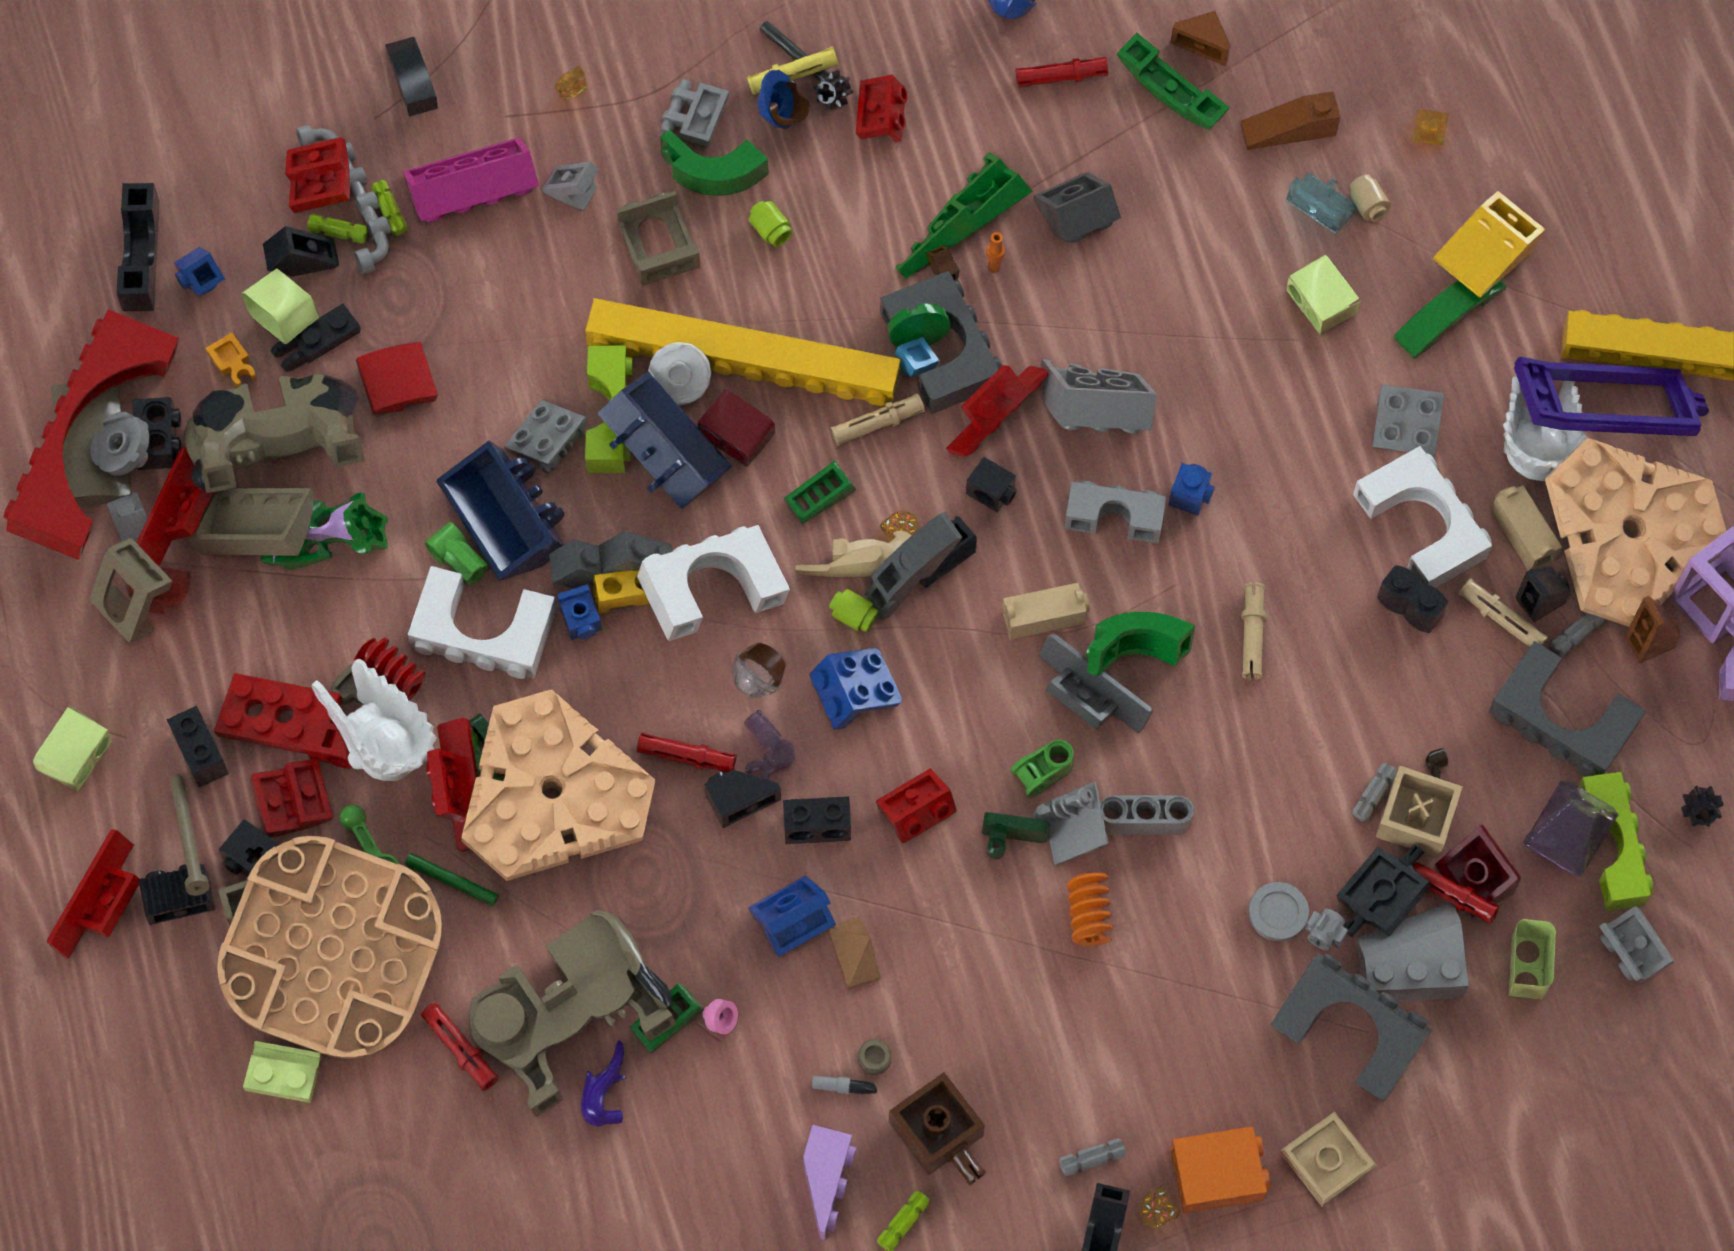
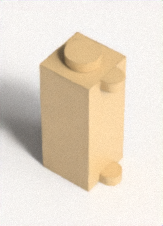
M1524 485L1517 488L1515 486L1508 487L1500 491L1495 496L1491 512L1526 569L1529 571L1530 569L1542 568L1556 561L1562 546Z
M1079 583L1003 598L1002 613L1010 640L1085 624L1086 612L1090 611L1087 593H1083Z

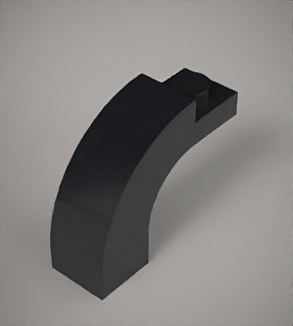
M1101 1183L1096 1184L1082 1251L1118 1250L1130 1190Z

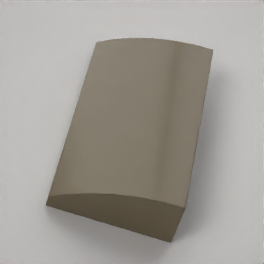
M67 384L51 386L54 409L59 397L67 395L70 389L67 387ZM118 386L101 394L83 409L69 429L63 445L65 475L69 488L80 508L106 504L132 494L129 473L121 476H112L95 465L90 454L91 441L95 432L100 434L105 426L102 422L108 416L121 412ZM123 438L121 440V443L116 446V449H119L123 443Z
M231 488L213 492L211 495L212 500L200 518L198 530L193 536L188 537L189 542L201 555L298 556L309 529L314 492L311 488Z

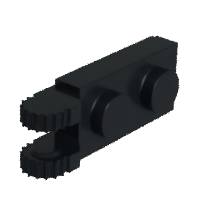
M343 303L319 317V319L309 325L289 343L284 344L280 341L274 344L271 352L275 358H278L297 348L299 351L294 352L281 363L285 372H291L306 362L309 364L360 333L361 328Z

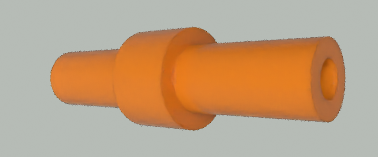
M999 232L991 234L990 243L986 249V258L989 261L988 269L995 273L1000 270L1001 262L1005 257L1003 235Z

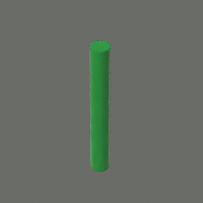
M410 853L406 859L405 865L491 906H494L499 898V894L413 853Z

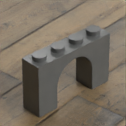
M949 271L880 297V313L887 327L892 317L903 309L908 308V311L916 309L915 305L935 304L945 309L950 320V328L958 333L963 340L965 347L955 360L919 374L918 389L931 414L968 400L1002 366L997 356L993 357L989 350L990 341L984 330L979 331L976 325L977 316L971 305L967 306L963 299L964 291L959 280L954 281Z
M1534 641L1494 698L1489 712L1493 714V717L1499 723L1506 726L1510 725L1520 731L1521 735L1529 742L1539 743L1547 748L1549 753L1560 761L1566 760L1577 767L1578 772L1584 777L1605 774L1639 725L1646 710L1618 693L1601 719L1592 727L1572 731L1555 725L1543 711L1541 692L1557 671L1562 658Z
M1318 954L1312 959L1272 1021L1271 1026L1299 1044L1306 1038L1328 1005L1337 1002H1349L1365 1009L1377 1026L1378 1044L1373 1056L1355 1083L1384 1102L1400 1081L1432 1032V1029L1426 1026L1428 1022L1421 1015L1412 1011L1408 1014L1398 1007L1399 1002L1391 995L1384 992L1380 995L1371 989V983L1361 975L1356 973L1351 975L1341 968L1343 966L1342 963L1328 954H1325V956Z

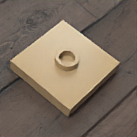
M1335 1111L1280 1151V1154L1321 1207L1366 1176L1377 1166Z

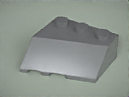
M1042 359L1041 368L1046 369L1049 374L1042 381L1044 405L1063 428L1079 430L1080 426L1091 427L1102 432L1110 431V428H1120L1128 433H1139L1140 430L1152 429L1157 394L1140 374L1104 368L1098 369L1097 373H1092L1091 370L1070 363L1067 369L1058 368L1052 365V360Z
M1450 902L1404 919L1390 936L1378 929L1356 939L1360 975L1371 983L1370 988L1380 995L1382 992L1387 993L1397 1001L1463 998L1469 987L1462 924L1454 904Z

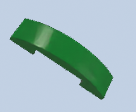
M1136 32L1117 52L1121 62L1161 102L1185 119L1210 130L1229 111L1230 107L1208 89L1201 92L1158 57L1160 51Z
M1458 280L1418 311L1399 329L1393 338L1413 359H1416L1437 343L1441 334L1480 304L1485 306L1506 290L1507 286L1500 280L1479 298Z

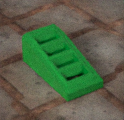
M834 460L784 497V499L803 524L846 498L856 488ZM834 476L841 484L838 488H835L830 481ZM823 483L831 492L827 496L819 488ZM812 490L820 499L816 504L808 494ZM800 497H803L810 508L807 511L797 501Z
M680 982L670 990L672 1005L670 1007L679 1016L675 1020V1026L652 1041H649L640 1025V1019L629 1027L651 1053L704 1010L699 1001ZM678 998H681L689 1007L685 1012L677 1004L676 1000Z

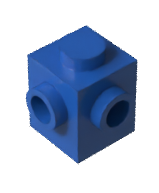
M201 247L196 248L174 262L178 270L175 277L184 290L188 288L197 295L210 292L218 283L225 280L210 252Z
M1182 463L1171 490L1169 506L1199 516L1203 503L1209 504L1215 486L1210 485L1212 473L1200 465Z

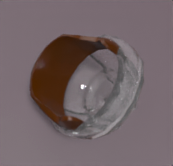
M758 642L736 654L732 667V676L736 688L741 693L755 698L769 696L779 691L782 687V677L786 663L773 647Z

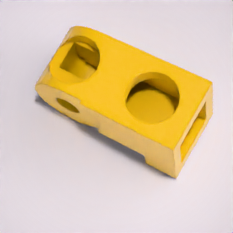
M639 570L594 575L592 591L598 614L609 613L612 608L630 605L641 606L649 603L637 578Z

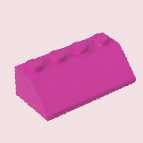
M520 137L402 171L416 214L420 221L426 220V222L440 220L444 217L443 214L453 211L456 213L468 212L473 209V205L483 202L487 205L495 204L502 201L504 196L515 194V196L525 195L532 192V188L539 186L530 151Z

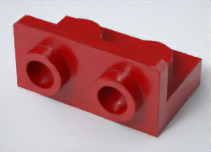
M893 74L860 80L856 135L860 139L889 135L895 142L902 141V133L906 126L904 107L908 100V94L905 86Z
M931 768L876 800L879 811L895 828L901 843H906L957 811L951 790Z

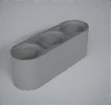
M1112 795L1105 797L1100 802L1106 834L1111 835L1183 834L1191 826L1194 813L1192 802L1185 796ZM1113 810L1120 817L1112 820L1107 818L1104 813ZM1145 810L1150 812L1153 818L1145 820L1140 818L1137 813ZM1175 810L1181 811L1185 814L1186 818L1181 820L1175 819L1170 815V812Z

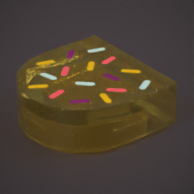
M578 66L562 75L555 85V90L559 96L566 100L587 89L585 73Z
M898 511L880 523V528L893 540V533L896 531H905L912 536L919 530L917 518L912 513Z
M1163 1185L1147 1193L1139 1206L1141 1219L1152 1227L1164 1226L1178 1218L1181 1214Z

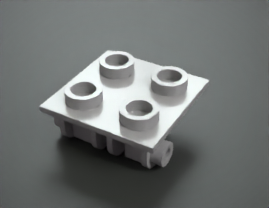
M1381 384L1372 447L1410 452L1421 446L1426 454L1435 456L1444 393Z
M541 400L504 447L540 462L538 467L543 472L549 473L550 470L554 471L557 468L556 466L562 460L561 456L566 457L568 454L566 449L571 450L579 437L585 433L584 428L586 424L584 422L587 418Z
M1096 782L1039 805L1033 813L1035 819L1046 820L1050 823L1048 835L1054 865L1056 866L1108 844Z

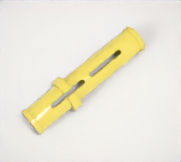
M832 46L829 49L778 66V63L774 64L772 69L747 76L752 94L756 95L760 92L765 74L771 70H780L793 81L827 68L838 66L839 63Z

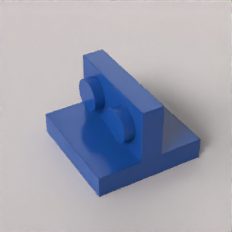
M806 875L748 907L753 919L762 926L774 953L778 957L836 925L827 906L831 903L826 892Z

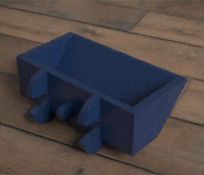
M647 372L622 389L597 413L618 436L609 444L612 450L624 443L655 478V481L647 487L649 492L652 493L662 486L681 509L696 499L732 468L729 462L650 372Z
M489 440L439 477L436 482L501 581L540 568L550 561L549 554L565 545L554 529V526L563 519L565 513L561 507L557 509L554 502L539 506L536 498L542 494V489L539 485L528 489L525 484L536 471L532 463L528 464L525 458H517L510 461L504 450Z

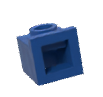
M588 584L557 594L559 608L571 640L577 638L588 639L602 630L601 621ZM585 611V612H584L583 614H581V615L576 614V613Z

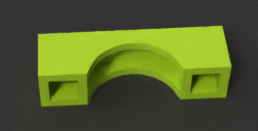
M626 345L588 346L587 376L589 388L600 392L609 401L628 386L627 376H633V358L627 357ZM604 421L600 425L586 431L585 462L587 473H625V461H631V451L624 443L612 450L609 444L618 436Z
M1622 772L1583 777L1577 790L1584 819L1604 826L1614 837L1618 849L1617 861L1606 868L1599 879L1605 910L1612 911L1633 908L1634 906H1645L1651 894H1653V881L1650 874L1646 875L1643 864L1646 862V852L1644 845L1638 843L1636 832L1639 830L1636 813H1631L1630 810L1631 789L1629 783L1624 782Z

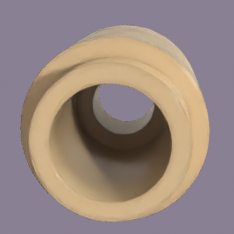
M1362 175L1350 184V197L1364 220L1376 222L1388 214L1391 203L1376 179H1373L1370 175Z

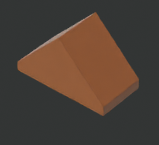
M1216 11L1175 22L1172 28L1171 44L1226 66L1231 45Z

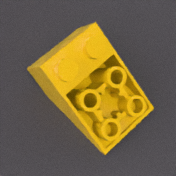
M1497 191L1473 213L1437 252L1433 260L1481 298L1533 252L1546 229Z

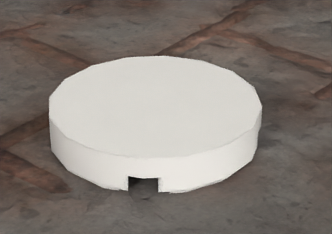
M684 342L670 343L658 350L653 356L648 372L679 406L691 404L699 399L710 385L712 373L709 360L704 353L694 345Z

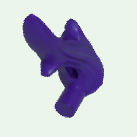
M617 1040L613 1057L606 1069L595 1077L589 1071L586 1074L581 1099V1112L587 1123L597 1127L605 1124H619L623 1121L621 1110L605 1111L603 1106L604 1096L610 1087L626 1079L625 1076L620 1074L624 1057V1047L620 1040Z

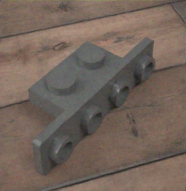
M1052 633L1048 636L1039 657L1060 674L1050 682L1046 691L1095 729H1098L1111 716L1115 715L1136 732L1140 733L1146 726L1153 713V709L1107 673L1102 672L1098 677L1088 673V659L1056 634Z

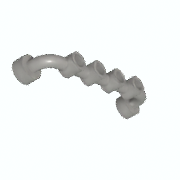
M309 125L296 128L297 138L301 147L314 144L320 140L327 141L339 138L328 129L319 128L312 130ZM348 142L346 147L350 170V190L355 198L359 213L363 215L367 223L369 234L377 245L376 249L371 253L367 248L354 252L358 269L362 275L374 272V265L382 261L387 255L389 243L386 235L391 233V229L385 216L377 218L374 211L379 209L377 197L373 191L365 192L363 185L367 184L365 172L362 167L354 169L351 161L356 160V156L351 143Z

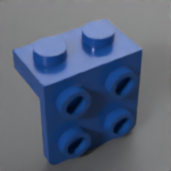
M876 648L828 654L809 674L834 730L845 728L860 712L896 707L902 702V697L883 656Z

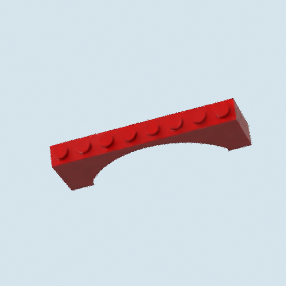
M109 309L103 320L100 318L96 320L91 333L94 339L91 345L87 343L84 345L79 357V361L82 364L79 370H72L67 382V387L70 389L66 396L61 395L54 409L57 416L54 422H47L42 434V439H45L41 448L35 447L29 461V465L32 468L28 475L22 474L16 491L20 493L16 501H9L3 518L7 519V532L77 560L80 559L90 538L93 520L87 518L76 503L65 475L63 445L68 431L83 409L109 389L141 377L159 375L165 378L177 352L179 338Z

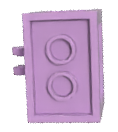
M1734 526L1688 560L1673 590L1674 592L1670 596V599L1712 644H1715L1728 633L1734 637V589L1720 576L1726 572L1734 580ZM1721 553L1719 558H1717L1711 564L1708 563ZM1708 584L1727 604L1717 625H1714L1690 599Z

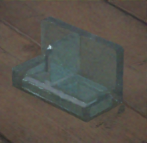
M1308 173L1302 180L1296 177L1289 185L1286 201L1335 234H1337L1357 208L1355 203L1335 191L1337 184L1335 178H1332L1328 184H1325Z

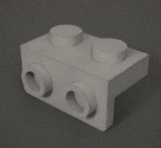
M1634 906L1609 924L1603 923L1599 926L1604 933L1600 936L1603 944L1610 953L1616 951L1622 960L1618 965L1629 981L1634 978L1636 982L1643 984L1675 963V960L1639 906Z

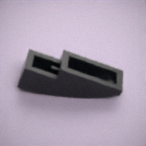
M415 37L385 44L409 117L438 109L436 94Z

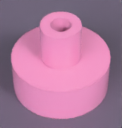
M723 999L712 1001L709 1006L704 1008L702 1014L706 1027L710 1031L719 1034L730 1033L738 1020L736 1005L731 1001Z

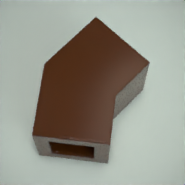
M942 245L926 253L935 276L949 271L953 280L959 278L960 270L953 260L948 247Z

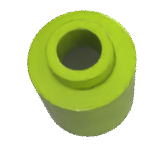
M760 201L750 210L749 222L767 244L779 247L790 239L793 234V230L790 228L791 223L772 201Z
M848 588L844 593L838 591L829 605V608L833 610L831 614L833 618L857 632L862 630L867 633L879 613V610L873 607L874 604Z

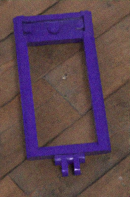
M1518 357L1514 363V370L1533 425L1570 431L1697 436L1702 426L1698 416H1705L1709 413L1704 396L1693 393L1686 386L1680 369L1555 363L1526 357ZM1553 380L1663 386L1675 417L1564 412Z

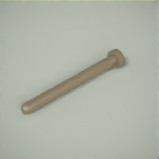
M175 774L171 777L170 784L189 876L185 880L186 892L194 896L202 895L209 890V881L207 876L201 872L184 781L179 774Z

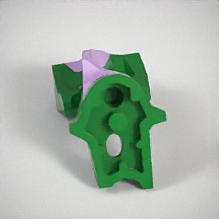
M363 492L351 496L349 502L334 507H326L324 502L314 500L309 529L299 555H261V561L270 566L279 565L286 569L294 570L333 558L332 552L328 548V544L347 543L355 552L360 554H368L370 550L387 549L388 542L385 536V525L388 523V517L369 507ZM315 544L318 545L317 552L308 553Z

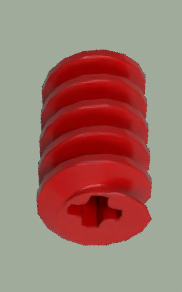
M375 638L368 640L358 650L354 661L361 659L368 668H374L378 676L385 675L387 683L395 684L399 691L405 692L408 701H410L420 690L422 682L426 677V672L421 670L414 675L417 668L415 662L405 667L408 656L402 654L395 658L399 651L397 646L386 650L389 645L388 638H383L379 642Z

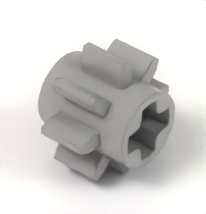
M1324 909L1321 915L1314 911L1305 927V930L1310 932L1307 938L1314 946L1322 950L1328 951L1332 945L1339 948L1348 932V929L1343 927L1346 921L1340 914L1330 909Z

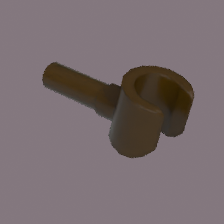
M1443 748L1431 751L1425 760L1428 769L1431 770V775L1439 779V768L1448 765L1447 754Z

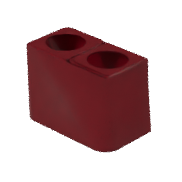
M727 389L722 390L698 421V428L713 445L747 467L776 433L775 423L768 416Z

